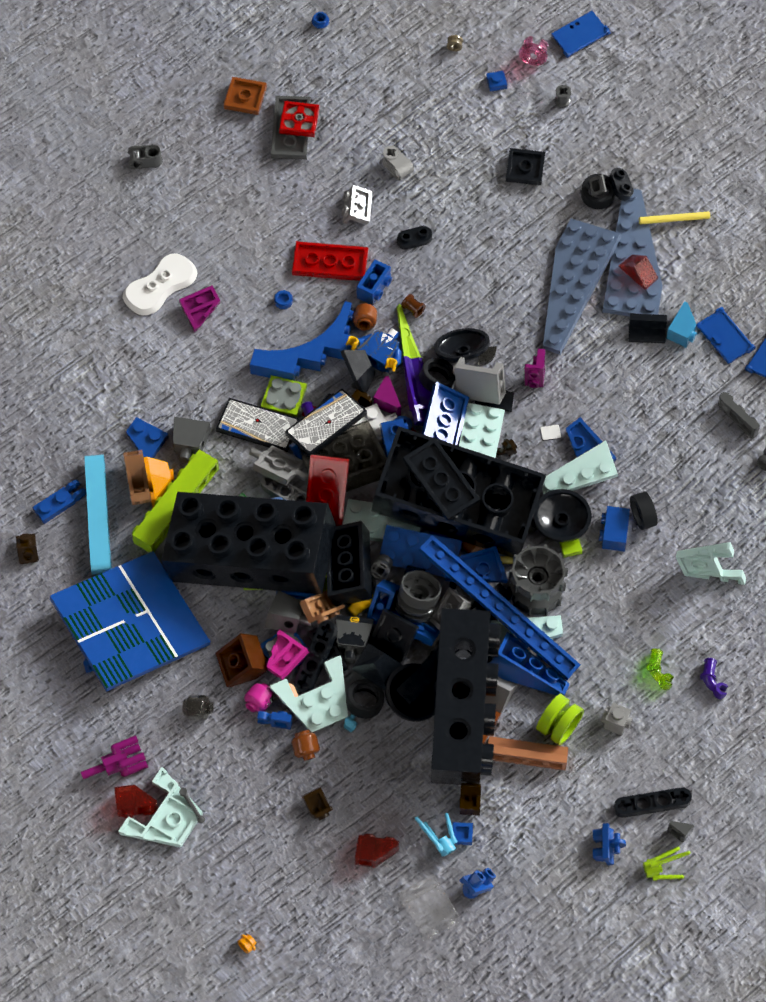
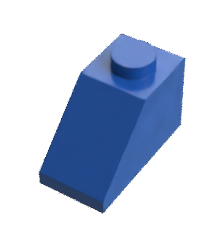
M383 579L376 586L367 615L368 619H374V624H377L385 608L390 611L393 610L400 585Z

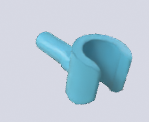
M352 714L345 719L344 728L349 732H352L358 724L354 721L356 716Z

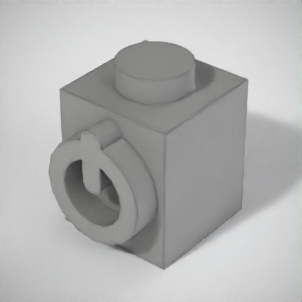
M612 703L611 707L607 706L601 718V722L604 723V729L622 736L625 728L629 729L633 718L630 717L631 710L616 703Z

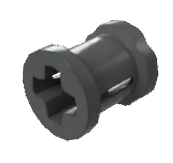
M559 85L556 88L555 104L559 108H566L570 105L571 88L569 86Z

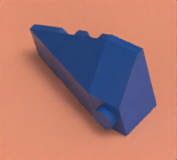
M509 632L505 634L499 645L498 657H492L489 662L498 664V676L510 682L556 696L559 694L565 696L569 687V683L553 668H547L541 662L542 659L538 655L534 656L528 650L526 644Z

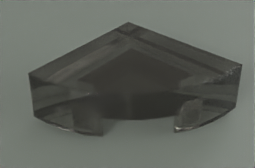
M489 346L478 357V366L486 365L494 359L497 346Z

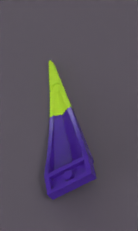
M399 303L397 314L409 411L412 412L414 425L424 426L431 392L420 383L419 373L424 362Z

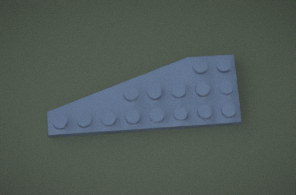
M634 189V193L629 200H621L616 232L621 234V239L611 257L603 313L630 317V314L658 315L663 285L649 224H639V217H647L642 191L639 189Z
M570 219L555 249L543 348L545 350L561 355L621 239L620 233Z

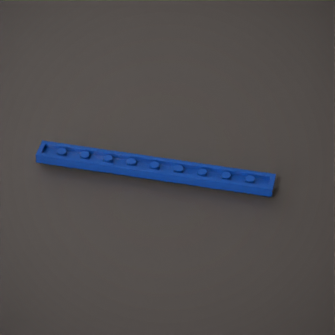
M431 535L419 548L418 551L484 609L490 611L492 616L565 680H568L581 665L436 537Z

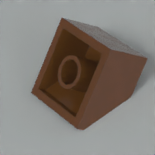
M240 633L215 653L226 687H233L256 680L268 671L257 635Z

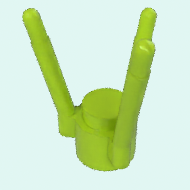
M675 847L661 855L648 859L646 862H643L646 877H652L653 881L659 879H683L684 875H659V873L663 872L662 864L690 855L691 852L686 851L665 858L680 850V847Z

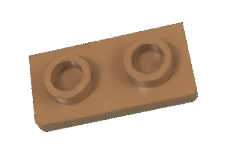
M327 590L322 594L314 595L299 602L309 623L317 621L319 624L339 615V610L345 608L344 604L335 607L327 596Z

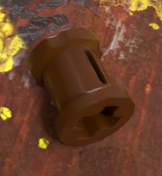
M412 294L405 297L401 304V307L412 312L415 318L419 317L426 308V305L418 302Z

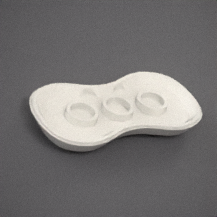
M169 254L159 261L151 274L130 283L123 292V300L133 312L139 315H151L162 307L167 297L172 293L190 286L197 277V269L183 255Z

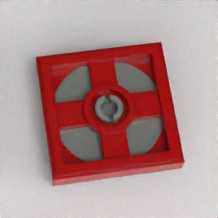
M284 101L279 134L315 137L320 105Z

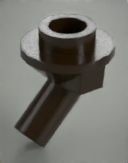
M505 438L503 443H501L502 448H497L496 456L516 454V449L518 448L516 443L512 439L508 440Z

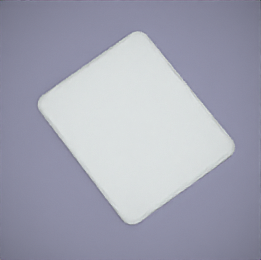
M559 425L540 428L543 440L561 438Z

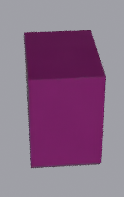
M389 375L385 376L373 397L374 404L377 403L379 409L401 416L400 402Z

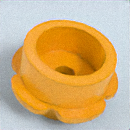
M242 934L241 938L237 941L239 947L247 954L255 951V939L249 934L247 936Z

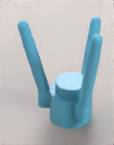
M445 813V819L450 835L449 839L447 836L438 839L427 822H422L419 817H415L419 826L434 843L442 857L456 850L454 844L457 843V840L454 836L448 813Z

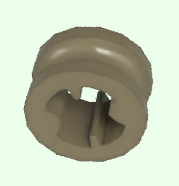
M458 35L448 37L447 48L450 51H460L463 44L462 37Z

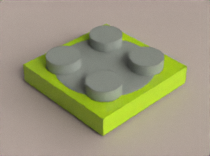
M271 375L261 407L297 418L307 389V383Z

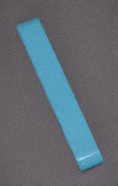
M104 454L84 457L92 576L111 569Z

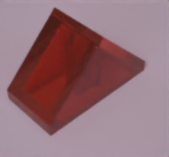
M631 255L619 265V268L644 290L658 280V276L647 256Z

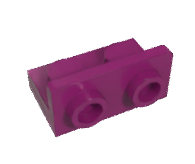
M538 349L537 356H533V364H525V386L531 388L543 387L545 349Z

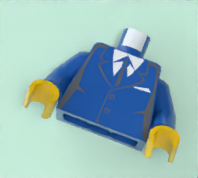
M392 328L386 334L377 330L373 334H368L361 338L349 336L345 344L351 345V350L356 348L357 350H365L372 367L381 372L389 373L391 368L395 372L396 367L402 362V351L399 348V342L396 340L399 333Z

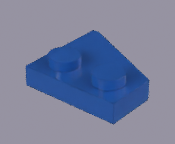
M137 417L126 431L127 436L135 444L136 449L142 450L143 457L154 458L169 437L168 433Z

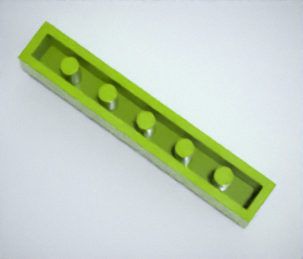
M200 449L196 454L191 455L186 467L180 469L175 481L169 483L164 495L156 500L155 506L145 514L142 523L133 529L132 537L134 544L149 553L157 550L167 537L177 492L201 493L219 470L217 459Z

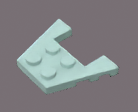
M731 542L676 552V559L684 576L709 579L712 576L719 577L722 582H728L729 579L738 580V584L741 585L746 583V576L743 570H723L717 559L733 558L734 549Z
M341 655L323 663L332 682L302 695L294 696L287 679L270 685V690L294 713V716L306 729L310 730V733H314L348 717Z
M161 767L152 780V785L165 791L168 795L147 826L128 816L118 832L123 836L181 848L198 823L197 816L186 799L179 794L181 788L177 782ZM192 801V803L194 804V806L196 807V809L198 810V812H199L200 815L202 816V815H203L202 811H201L200 808Z

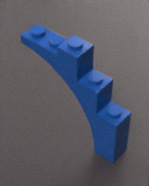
M345 301L340 314L333 324L324 333L310 342L285 350L269 351L254 349L250 362L251 374L268 378L272 375L295 381L296 376L299 377L301 368L321 371L322 365L326 364L327 356L344 360L340 351L351 350L352 347L351 345H345L350 336V326L348 325L350 321H353L354 310H352V303Z

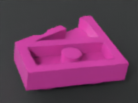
M279 629L276 644L273 645L272 655L267 663V669L283 680L309 653L308 649Z

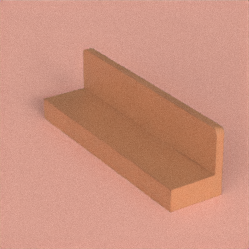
M489 737L488 744H494L493 761L566 771L568 747Z

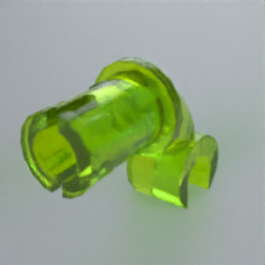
M657 648L651 649L646 669L654 680L659 683L661 689L668 690L672 684L666 681L671 682L674 677L669 673H661L662 667L660 664L663 651Z

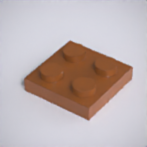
M232 77L224 102V109L259 115L267 83Z

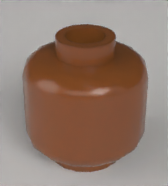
M368 303L357 305L353 315V323L356 328L363 331L374 328L377 322V309Z
M310 730L294 734L295 737L291 740L295 756L303 758L304 761L314 759L315 754L320 751L316 734L310 733Z

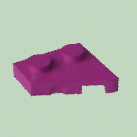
M213 285L179 299V303L194 332L201 327L220 304V299Z

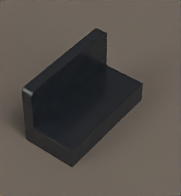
M630 314L628 341L664 344L666 342L667 315Z

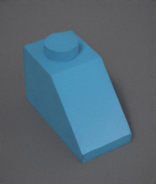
M684 301L669 326L666 339L685 348L689 342L693 343L697 332H695L696 322L688 302Z

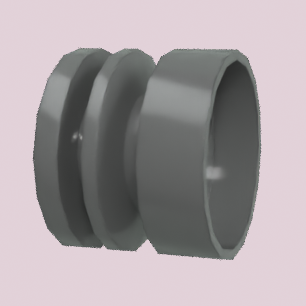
M414 570L405 574L395 601L397 613L402 618L413 623H423L433 617L442 590L441 583L434 575L422 570Z

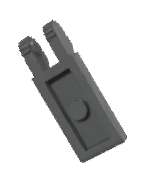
M726 392L721 393L718 402L719 408L747 435L755 438L760 427L758 421L750 417L741 405H737L733 401L732 395Z

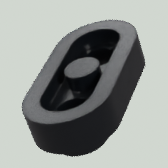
M614 168L609 175L613 191L618 199L627 201L634 193L631 181L624 169Z
M427 226L404 230L397 235V245L404 250L427 245L432 241V230Z

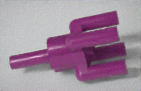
M135 735L111 746L112 753L101 757L103 763L80 773L83 780L103 771H106L108 776L120 772L121 776L126 777L148 768L143 752L127 758V756L141 751L139 741Z

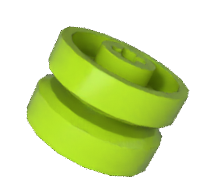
M562 694L557 695L551 701L536 726V730L545 736L551 733V740L560 746L571 736L584 714V709L577 704L569 706L570 700Z

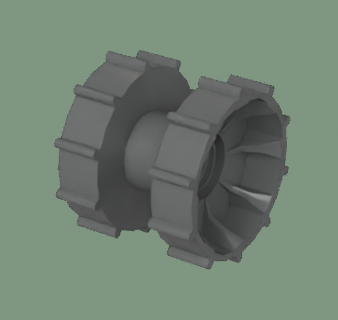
M545 544L544 546L532 547L527 545V548L518 555L514 554L513 566L509 570L511 584H508L507 588L514 595L512 597L514 607H518L528 613V616L531 614H545L547 616L548 612L557 605L561 606L562 592L566 589L564 577L568 575V568H565L562 553L558 554ZM538 578V579H541L542 581H541V582H535L534 579Z

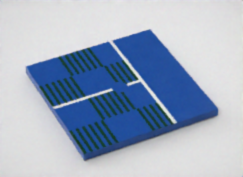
M153 551L50 595V601L106 692L209 646L211 642Z

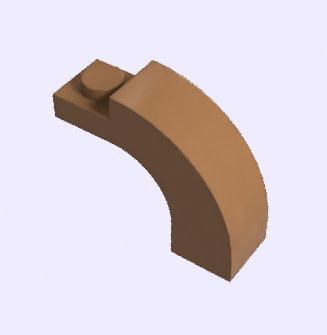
M142 450L123 453L132 505L151 502Z

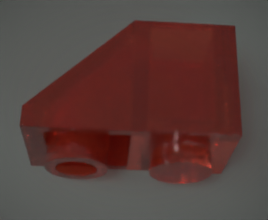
M136 785L114 787L118 817L127 818L129 816L132 818L138 814L148 816L158 810L157 800Z
M372 834L359 835L355 853V865L376 868L399 852V841L392 837H384L383 839L377 838Z

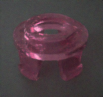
M529 36L524 39V44L519 50V56L522 61L529 65H542L548 57V43L542 39L539 44L533 43V37ZM531 53L537 55V58H530Z

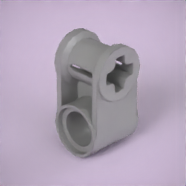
M395 146L384 148L382 164L392 173L395 179L400 181L414 171L412 162Z

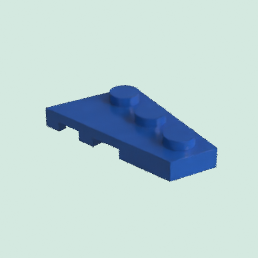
M581 417L566 428L576 457L602 443L600 438ZM610 451L614 462L616 461V456Z
M496 546L457 556L487 583H508ZM443 573L445 581H452L446 574Z

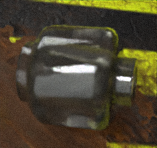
M189 695L183 701L182 706L183 714L189 720L196 721L207 720L214 709L213 702H210L209 697L206 695Z

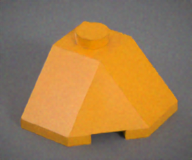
M144 457L153 508L156 500L166 492L169 483L175 480L173 469H169L168 462Z

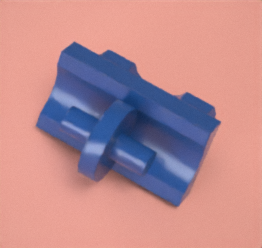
M604 823L602 828L593 830L594 842H602L601 848H593L594 860L605 861L607 865H614V854H620V848L626 846V841L620 839V833H614V829L609 827V823Z
M485 868L481 872L475 871L473 874L463 876L459 880L464 884L462 888L465 897L473 899L481 893L491 891L494 888L491 882L496 878V875L490 868Z

